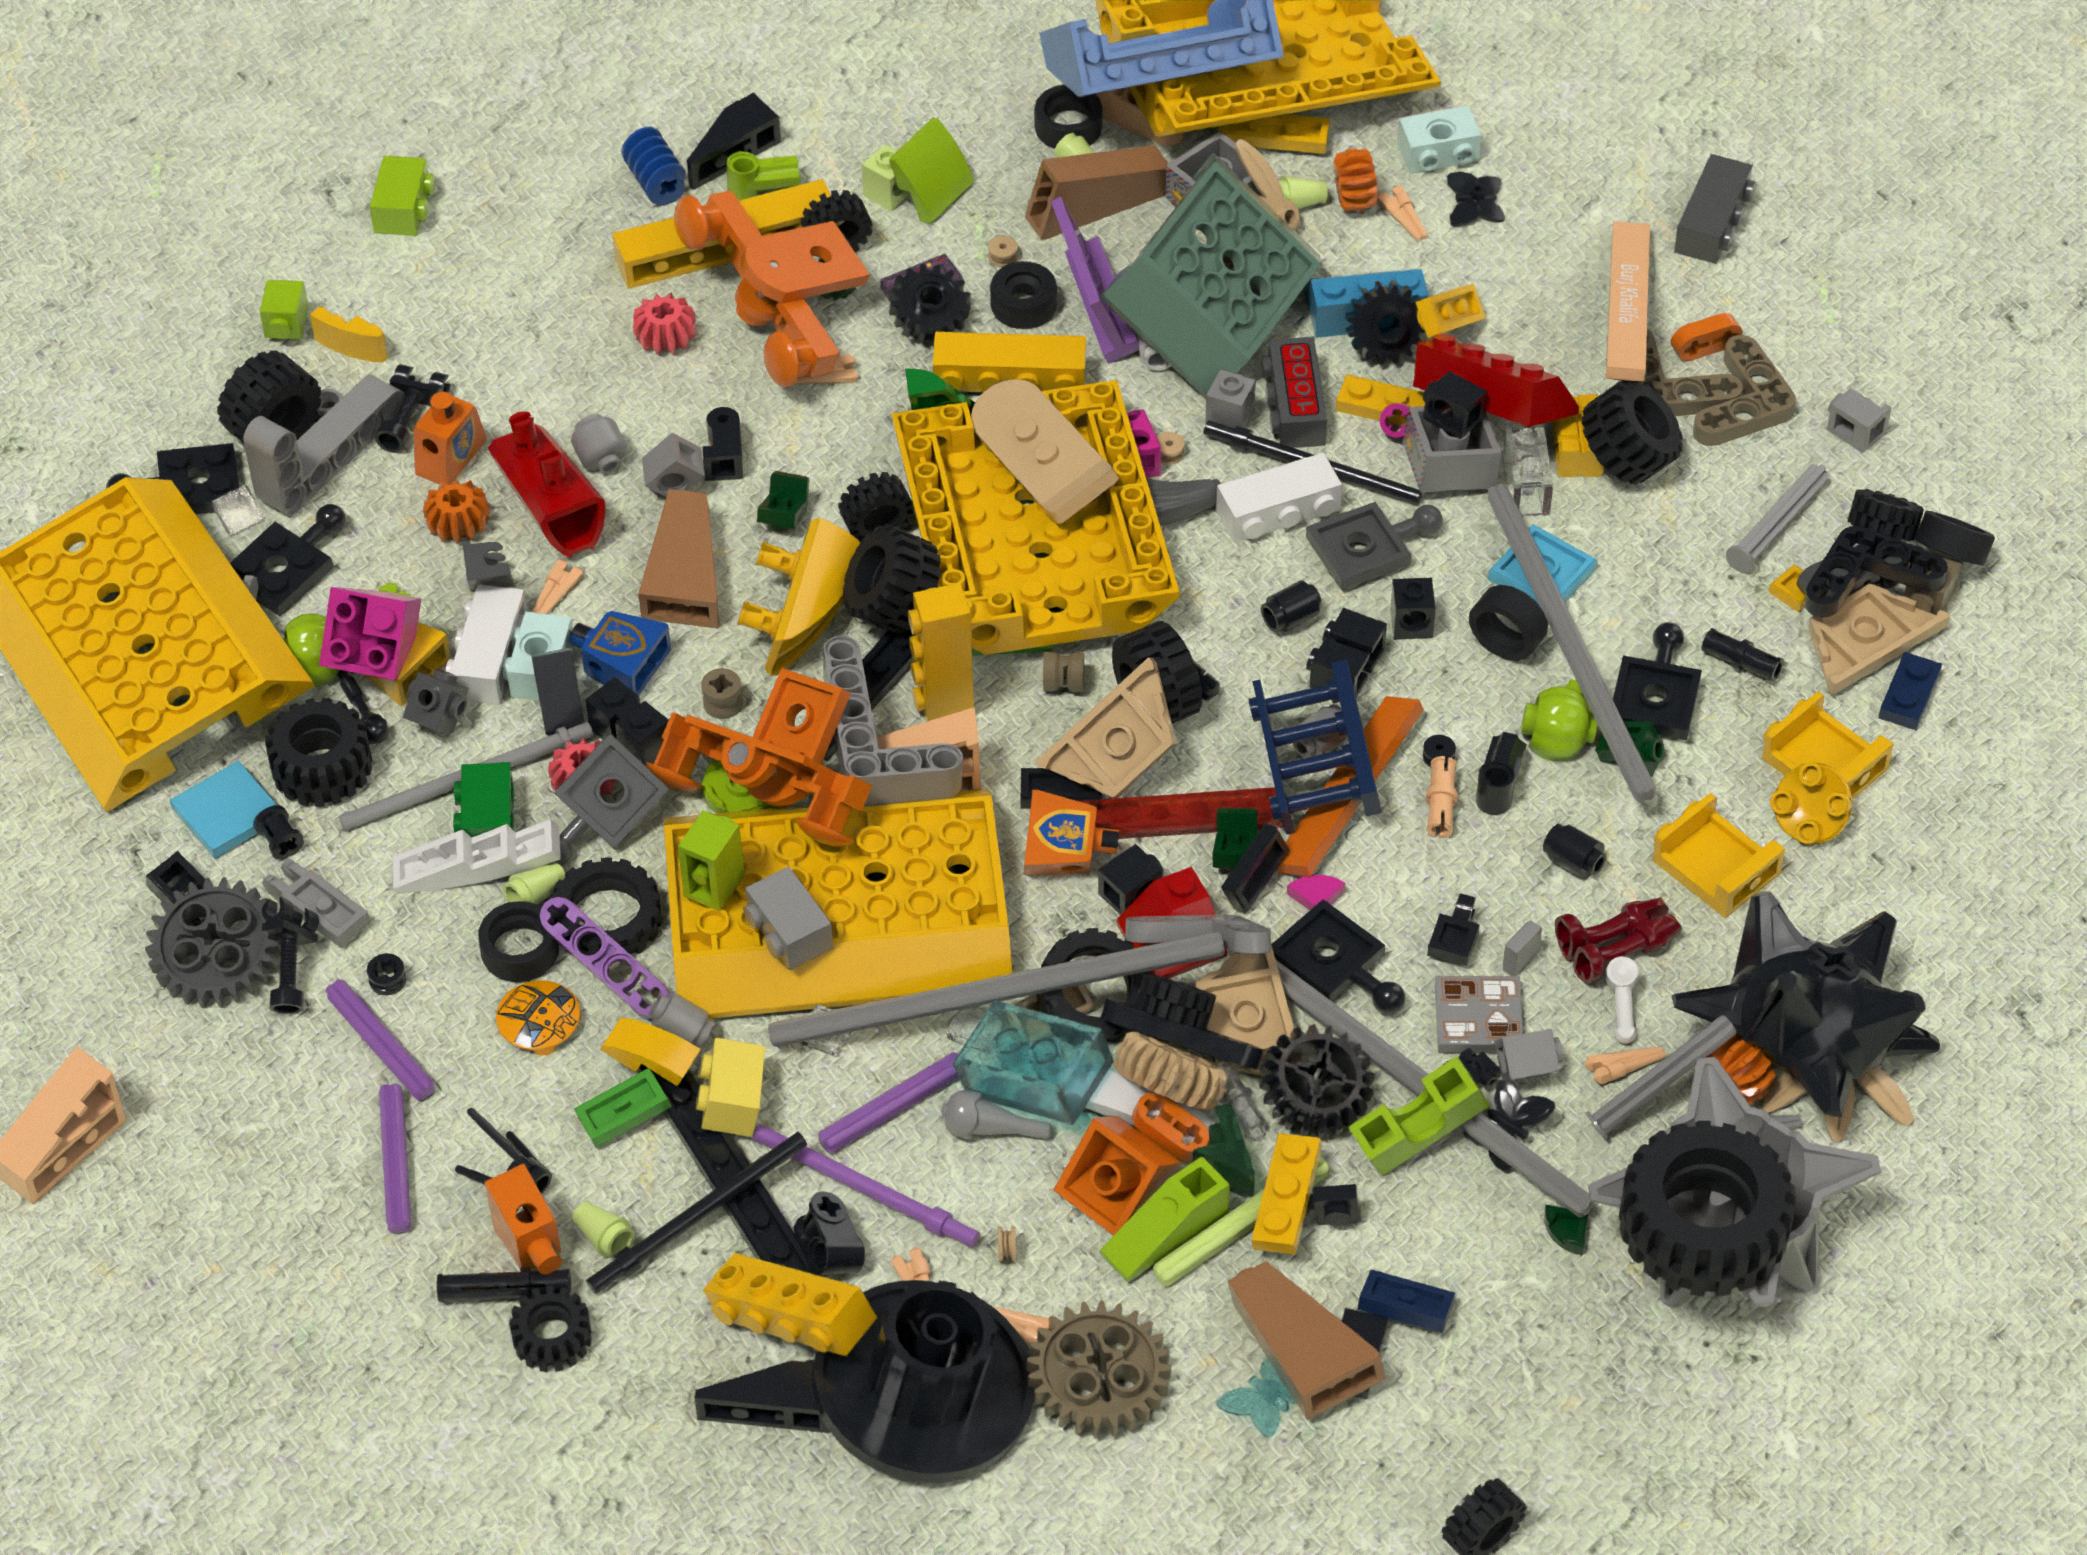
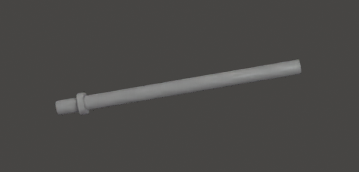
M588 722L569 729L563 726L556 729V734L480 763L510 762L512 768L554 752V749L565 750L567 740L575 744L580 742L583 737L585 739L593 737V732ZM461 770L340 815L339 820L343 830L352 829L454 790V781H461Z

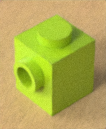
M266 281L259 312L265 338L302 339L309 309L304 281Z

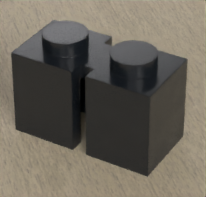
M1343 607L1336 621L1330 620L1328 622L1320 648H1313L1308 657L1306 669L1310 671L1309 688L1327 685V680L1335 679L1331 663L1347 659L1357 698L1368 679V674L1362 672V670L1371 673L1385 650L1387 623Z
M614 677L585 699L588 723L592 732L602 740L610 733L643 765L646 766V762L654 764L664 741L662 735L669 719L646 701L640 704L639 695Z

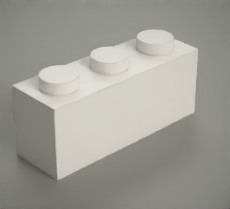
M1320 453L1217 485L1216 512L1233 542L1237 543L1340 511L1342 483L1325 454Z
M478 584L473 599L467 600L464 614L466 623L464 629H458L455 638L456 654L454 659H449L446 665L447 672L458 676L456 683L469 688L466 695L467 701L500 705L507 684V680L503 679L504 661L507 656H512L514 628L516 626L521 627L525 611L527 612L524 589Z

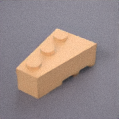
M975 707L877 737L879 749L941 743L954 745L963 754L962 788L960 791L981 789L979 740Z
M76 1046L0 1140V1180L31 1204H34L127 1120L113 1073Z

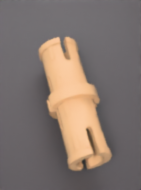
M1445 756L1433 758L1431 761V784L1427 789L1425 799L1429 805L1426 831L1429 835L1435 837L1436 826H1439L1438 838H1445L1453 833V807L1458 802V792L1454 788L1457 762L1449 757L1447 768H1444Z

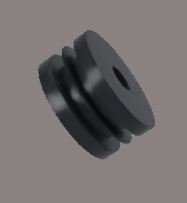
M1433 735L1427 738L1423 747V761L1431 768L1433 758L1445 756L1444 768H1447L1448 758L1451 757L1455 760L1456 745L1454 741L1445 735Z

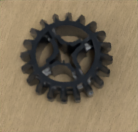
M1315 1024L1308 1027L1306 1034L1297 1026L1292 1030L1290 1037L1285 1034L1278 1037L1277 1046L1272 1045L1269 1047L1266 1053L1268 1060L1263 1061L1260 1066V1073L1265 1076L1261 1077L1259 1081V1089L1268 1091L1263 1097V1105H1276L1272 1111L1273 1119L1284 1115L1287 1118L1284 1125L1286 1130L1291 1129L1294 1124L1301 1126V1136H1307L1310 1128L1315 1130L1318 1138H1323L1327 1133V1129L1335 1136L1341 1134L1343 1125L1349 1128L1350 1125L1358 1120L1357 1116H1364L1368 1109L1366 1102L1371 1101L1374 1094L1373 1089L1368 1087L1374 1081V1073L1366 1071L1370 1065V1058L1357 1057L1362 1049L1361 1044L1349 1047L1346 1044L1349 1038L1347 1033L1342 1034L1339 1039L1333 1037L1332 1026L1326 1027L1323 1034H1319ZM1300 1056H1316L1315 1060L1312 1062L1305 1063L1298 1061L1297 1064L1289 1063L1291 1060ZM1331 1062H1333L1342 1071V1073L1336 1071L1335 1068L1332 1066ZM1317 1069H1319V1088L1316 1094H1314L1316 1086L1314 1075ZM1290 1089L1297 1091L1300 1094L1302 1101L1299 1100ZM1337 1098L1345 1100L1336 1106L1318 1107L1319 1102L1323 1100L1336 1101Z

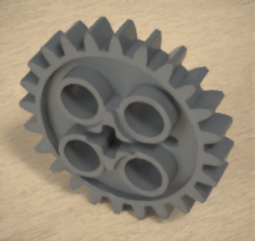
M209 877L205 878L204 888L200 890L190 882L188 895L184 896L175 890L173 893L177 902L174 905L167 902L161 903L166 913L165 916H152L151 919L158 929L146 931L149 941L153 943L145 947L149 958H152L148 964L153 973H158L156 979L160 986L168 985L167 990L173 998L181 993V997L187 1005L196 996L202 1008H206L210 998H214L219 1008L224 1005L225 996L228 995L236 1003H239L240 990L245 989L253 995L255 994L252 985L254 980L267 983L268 980L263 969H276L277 965L270 955L281 954V947L276 942L280 938L262 931V923H266L262 915V908L267 898L260 900L261 896L255 887L246 893L247 889L241 880L232 889L226 877L221 879L218 887L213 886ZM206 917L202 924L190 926L194 919ZM246 921L242 928L238 930L230 929L235 922ZM198 955L194 962L186 965L182 964L186 957ZM232 958L239 959L234 966L222 968L227 960Z

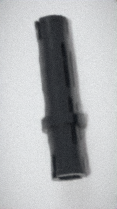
M521 1267L520 1272L437 1274L438 1302L449 1300L521 1298L525 1294L531 1300V1290L539 1288L541 1295L547 1294L546 1286H554L555 1294H559L561 1287L567 1288L571 1296L570 1269L555 1270L550 1274L544 1275L540 1274L539 1271H531L530 1267ZM499 1285V1286H488V1287H463V1286Z

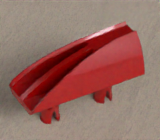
M517 412L509 418L512 433L493 439L488 447L491 457L544 536L557 551L572 558L573 554L588 548L593 550L604 526L605 500L544 427L534 424V417H530V412Z

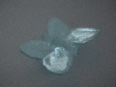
M1265 1357L1259 1370L1263 1382L1256 1376L1250 1377L1248 1383L1253 1388L1240 1387L1226 1392L1217 1400V1407L1227 1413L1238 1416L1250 1415L1260 1433L1270 1438L1275 1434L1280 1422L1279 1410L1288 1411V1403L1296 1404L1268 1358Z

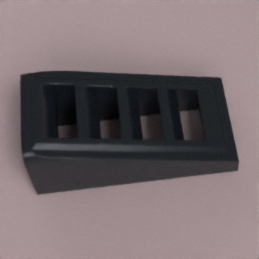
M179 851L175 852L146 875V886L162 902L172 905L177 902L173 892L175 890L181 892L190 882L198 890L204 888L205 878ZM178 875L183 878L172 888L167 885ZM199 917L194 919L190 926L202 924L205 918L202 921Z

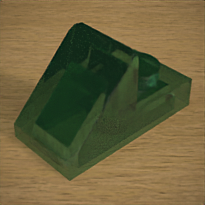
M1232 1104L1216 1106L1214 1124L1208 1126L1211 1145L1194 1149L1193 1162L1202 1156L1230 1184L1229 1191L1244 1198L1253 1197L1255 1171Z

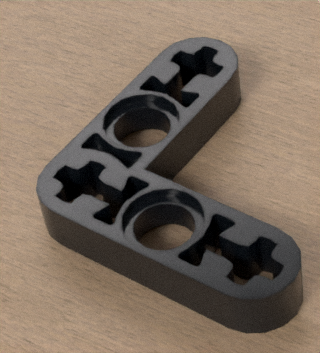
M1850 526L1840 532L1809 581L1805 591V608L1816 617L1824 618L1835 615L1864 570L1927 593L1936 592L1945 585L1948 570L1947 562L1943 557L1876 531L1861 526ZM1893 554L1899 556L1902 561L1897 564L1885 562L1882 557ZM1833 567H1844L1850 573L1845 576H1836L1829 570ZM1826 587L1829 588L1830 597L1826 596L1823 600H1821L1824 593L1826 592Z

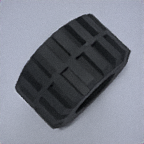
M271 350L269 353L265 351L258 353L255 358L250 357L245 361L244 365L238 366L233 372V376L226 381L224 391L220 393L218 401L221 403L217 407V414L220 415L219 421L225 429L243 444V437L247 426L258 416H263L291 431L298 440L311 428L310 425L315 421L318 415L317 409L321 406L322 401L319 398L322 393L321 387L318 386L317 380L286 354Z
M1621 380L1589 402L1583 409L1584 416L1581 417V422L1589 448L1599 463L1611 475L1617 476L1624 483L1629 482L1633 485L1642 483L1680 456L1683 448L1681 442L1683 438L1682 432L1678 427L1679 423L1662 396L1646 383Z
M888 524L884 527H876L873 533L869 532L863 542L856 548L845 574L843 596L845 597L844 605L848 609V613L855 618L892 633H903L905 629H911L908 611L914 610L913 593L938 587L941 560L940 555H937L938 549L932 542Z
M1158 621L1115 639L1112 644V664L1118 685L1148 657L1153 658L1157 663L1172 724L1200 712V707H1202V688L1195 662L1182 638L1167 622Z
M314 698L305 700L306 703L302 705L292 704L289 706L290 711L287 713L281 711L276 716L277 722L270 723L268 727L269 735L265 736L266 751L275 786L279 792L284 791L287 799L292 801L297 798L298 803L304 806L311 802L315 803V807H324L326 802L332 801L333 805L341 803V798L344 796L351 798L356 794V787H364L367 783L366 776L371 775L372 771L371 762L373 761L363 718L360 719L359 713L354 708L348 709L346 703L338 701L334 704L330 698H322L321 702H314ZM322 749H329V750H330V751H328V752H326V753H323V754H320V755H307V754H309V753H311V752H313V751H317V750H322Z

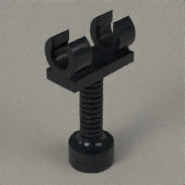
M399 364L396 367L394 376L389 380L390 385L403 391L405 397L394 418L383 421L375 434V441L382 449L393 453L400 452L409 437L405 427L418 403L431 406L430 399L434 394L438 392L449 393L451 384L445 383L449 377L448 374L434 372L431 375L429 384L415 381L416 376L410 375L414 367Z
M279 897L280 910L276 915L278 903L267 899L262 908V915L266 920V923H262V931L281 939L279 987L270 991L269 1009L273 1012L284 1014L299 1013L303 1011L304 992L296 989L295 986L298 945L318 942V934L315 932L319 925V917L315 912L305 908V922L301 926L303 914L295 911L293 904L289 900Z

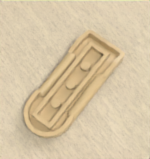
M1020 379L1002 381L988 388L977 399L972 410L971 420L978 438L1000 460L1033 497L1039 507L1055 523L1060 524L1069 519L1119 480L1113 467L1099 455L1033 383Z

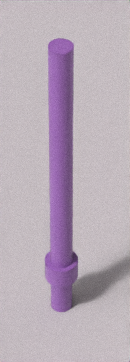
M759 1124L753 1133V1140L772 1149L788 1138L762 1124ZM808 1147L803 1148L790 1157L925 1224V1230L939 1237L947 1235L971 1248L975 1247L979 1241L980 1232L954 1220L952 1213L938 1206L932 1209Z

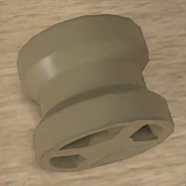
M725 668L714 669L708 672L701 682L702 694L704 695V710L708 715L717 719H728L735 716L743 706L739 676L734 671Z

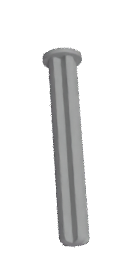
M1811 464L1738 545L1731 546L1726 551V559L1735 570L1742 573L1750 572L1754 568V561L1828 481L1829 474L1825 471L1826 467L1824 465Z
M1726 1016L1718 1017L1594 1114L1588 1111L1585 1113L1586 1116L1607 1141L1609 1139L1608 1132L1693 1068L1697 1063V1058H1706L1732 1038L1737 1032L1736 1028Z

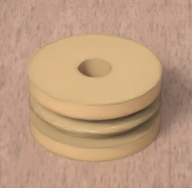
M1009 236L993 238L988 244L989 261L998 267L1016 262L1018 258L1017 242Z
M1164 432L1156 437L1161 447L1162 464L1173 465L1183 459L1185 442L1181 435L1175 432Z
M1002 1226L998 1227L999 1262H1003V1257H1006L1007 1261L1008 1257H1012V1261H1016L1015 1226H1011V1231H1008L1007 1227L1006 1231H1002Z

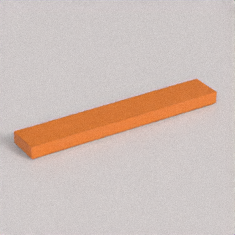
M1386 696L1363 729L1375 781L1424 709L1419 699ZM1337 767L1323 789L1350 783L1349 779L1356 777L1355 768ZM1350 799L1308 809L1295 828L1294 833L1286 841L1290 850L1276 872L1311 877L1362 801L1354 803V800Z

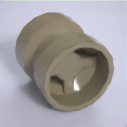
M1044 652L1043 691H1056L1058 688H1068L1071 692H1083L1084 653L1072 652L1069 656H1060L1057 652ZM1064 666H1068L1067 678H1064Z

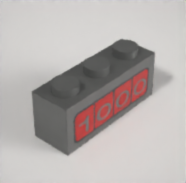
M1314 337L1269 339L1268 355H1262L1263 378H1270V383H1266L1267 406L1274 405V411H1270L1271 434L1278 433L1279 443L1292 448L1326 446L1327 416Z

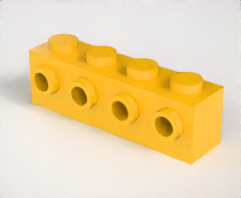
M935 332L933 373L960 392H985L991 386L1011 379L1031 382L1041 392L1085 385L1086 336Z
M961 583L914 592V610L908 611V620L913 635L915 634V636L909 637L912 657L914 661L916 660V662L910 663L914 684L918 686L912 688V697L916 711L923 710L926 721H930L973 708L971 612Z
M738 1253L732 1254L703 1289L712 1305L711 1311L713 1315L726 1325H732L733 1323L749 1328L757 1334H763L764 1332L778 1336L788 1343L798 1342L812 1346L820 1352L829 1351L843 1356H847L877 1319L861 1288L858 1286Z

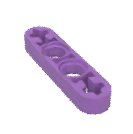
M555 897L545 902L540 910V921L546 932L636 1014L644 1019L653 1020L649 1016L652 1006L649 1005L645 1009L642 1008L644 1000L635 989H633L630 996H627L625 993L636 986L640 976L646 978L640 982V985L649 994L658 991L660 992L658 997L661 994L667 997L669 993L665 986L570 900L563 897ZM566 908L568 910L566 913L567 919L575 928L578 927L580 921L585 923L574 931L569 941L564 939L571 935L565 926L559 922L554 926L550 925L553 921L550 913L554 909L562 912ZM587 934H595L602 942L600 950L591 956L584 955L578 950L580 939ZM623 961L632 967V974L626 982L615 983L609 978V969L615 962Z

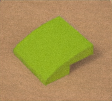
M932 117L889 158L898 188L910 191L919 220L922 222L932 223L974 182L971 170L959 146L938 118Z

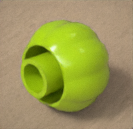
M308 613L295 617L285 626V638L283 640L313 681L314 687L333 681L338 676L339 669L319 666L326 616Z
M1556 686L1540 692L1535 704L1526 702L1521 724V734L1532 736L1528 746L1537 756L1546 760L1563 761L1575 757L1586 742H1594L1597 721L1590 718L1591 715L1587 701L1580 693L1568 687Z

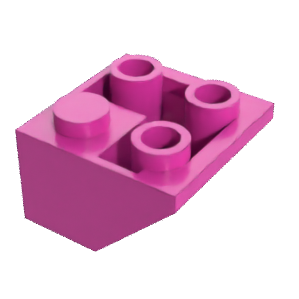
M331 587L319 666L397 680L416 638L422 598L385 591Z

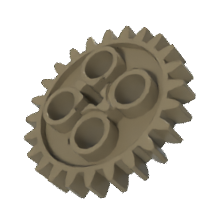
M1085 1301L1081 1302L1079 1314H1075L1069 1307H1065L1063 1321L1051 1315L1049 1317V1330L1038 1328V1342L1030 1343L1029 1355L1031 1357L1027 1358L1026 1370L1031 1372L1028 1375V1387L1036 1389L1034 1391V1403L1046 1402L1044 1410L1046 1418L1059 1413L1058 1427L1060 1428L1066 1426L1070 1421L1074 1422L1075 1435H1080L1085 1426L1091 1427L1094 1438H1098L1103 1427H1107L1111 1436L1116 1437L1117 1428L1120 1424H1123L1130 1432L1134 1431L1135 1417L1147 1423L1150 1416L1149 1408L1157 1411L1160 1410L1161 1396H1167L1169 1387L1167 1380H1170L1171 1366L1167 1365L1169 1363L1170 1351L1168 1349H1161L1164 1338L1162 1334L1151 1336L1153 1322L1148 1321L1139 1326L1137 1324L1139 1312L1135 1310L1128 1317L1122 1316V1304L1119 1303L1113 1312H1106L1104 1301L1099 1302L1097 1311H1090ZM1089 1336L1094 1337L1096 1341L1098 1364L1101 1373L1105 1374L1104 1388L1110 1400L1109 1402H1105L1102 1398L1098 1367L1096 1364H1092L1093 1348L1088 1338ZM1119 1343L1124 1347L1113 1349L1107 1346V1344ZM1068 1350H1074L1079 1352L1081 1355L1076 1357H1070L1065 1355L1063 1352H1066ZM1121 1381H1128L1134 1384L1135 1386H1132L1130 1388H1124L1119 1386L1117 1383ZM1085 1389L1091 1392V1394L1080 1396L1073 1391Z

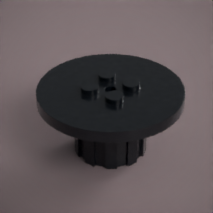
M906 1280L882 1284L864 1291L863 1294L877 1319L847 1356L816 1350L813 1359L812 1386L814 1397L822 1420L830 1433L850 1454L864 1464L887 1475L909 1481L936 1483L960 1480L982 1472L997 1463L1013 1448L1022 1435L1034 1402L1035 1388L1028 1387V1375L1031 1372L1026 1370L1027 1358H1030L1015 1328L990 1304L976 1296L973 1292L969 1293L957 1288L956 1283L943 1280L938 1282Z

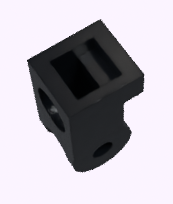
M729 407L715 408L709 412L706 418L710 446H702L705 481L743 479L739 414Z

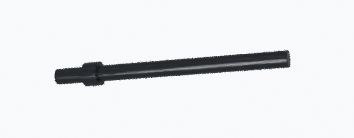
M1208 420L1203 431L1204 435L1230 443L1231 448L1243 452L1249 449L1289 463L1314 456L1313 454L1253 435L1252 430L1241 426L1232 428ZM1328 460L1340 480L1415 505L1420 503L1423 492H1420L1419 489Z
M797 1131L631 1249L626 1246L614 1254L611 1263L586 1279L589 1288L594 1294H597L622 1275L627 1278L639 1270L642 1261L805 1148L807 1142L804 1137Z

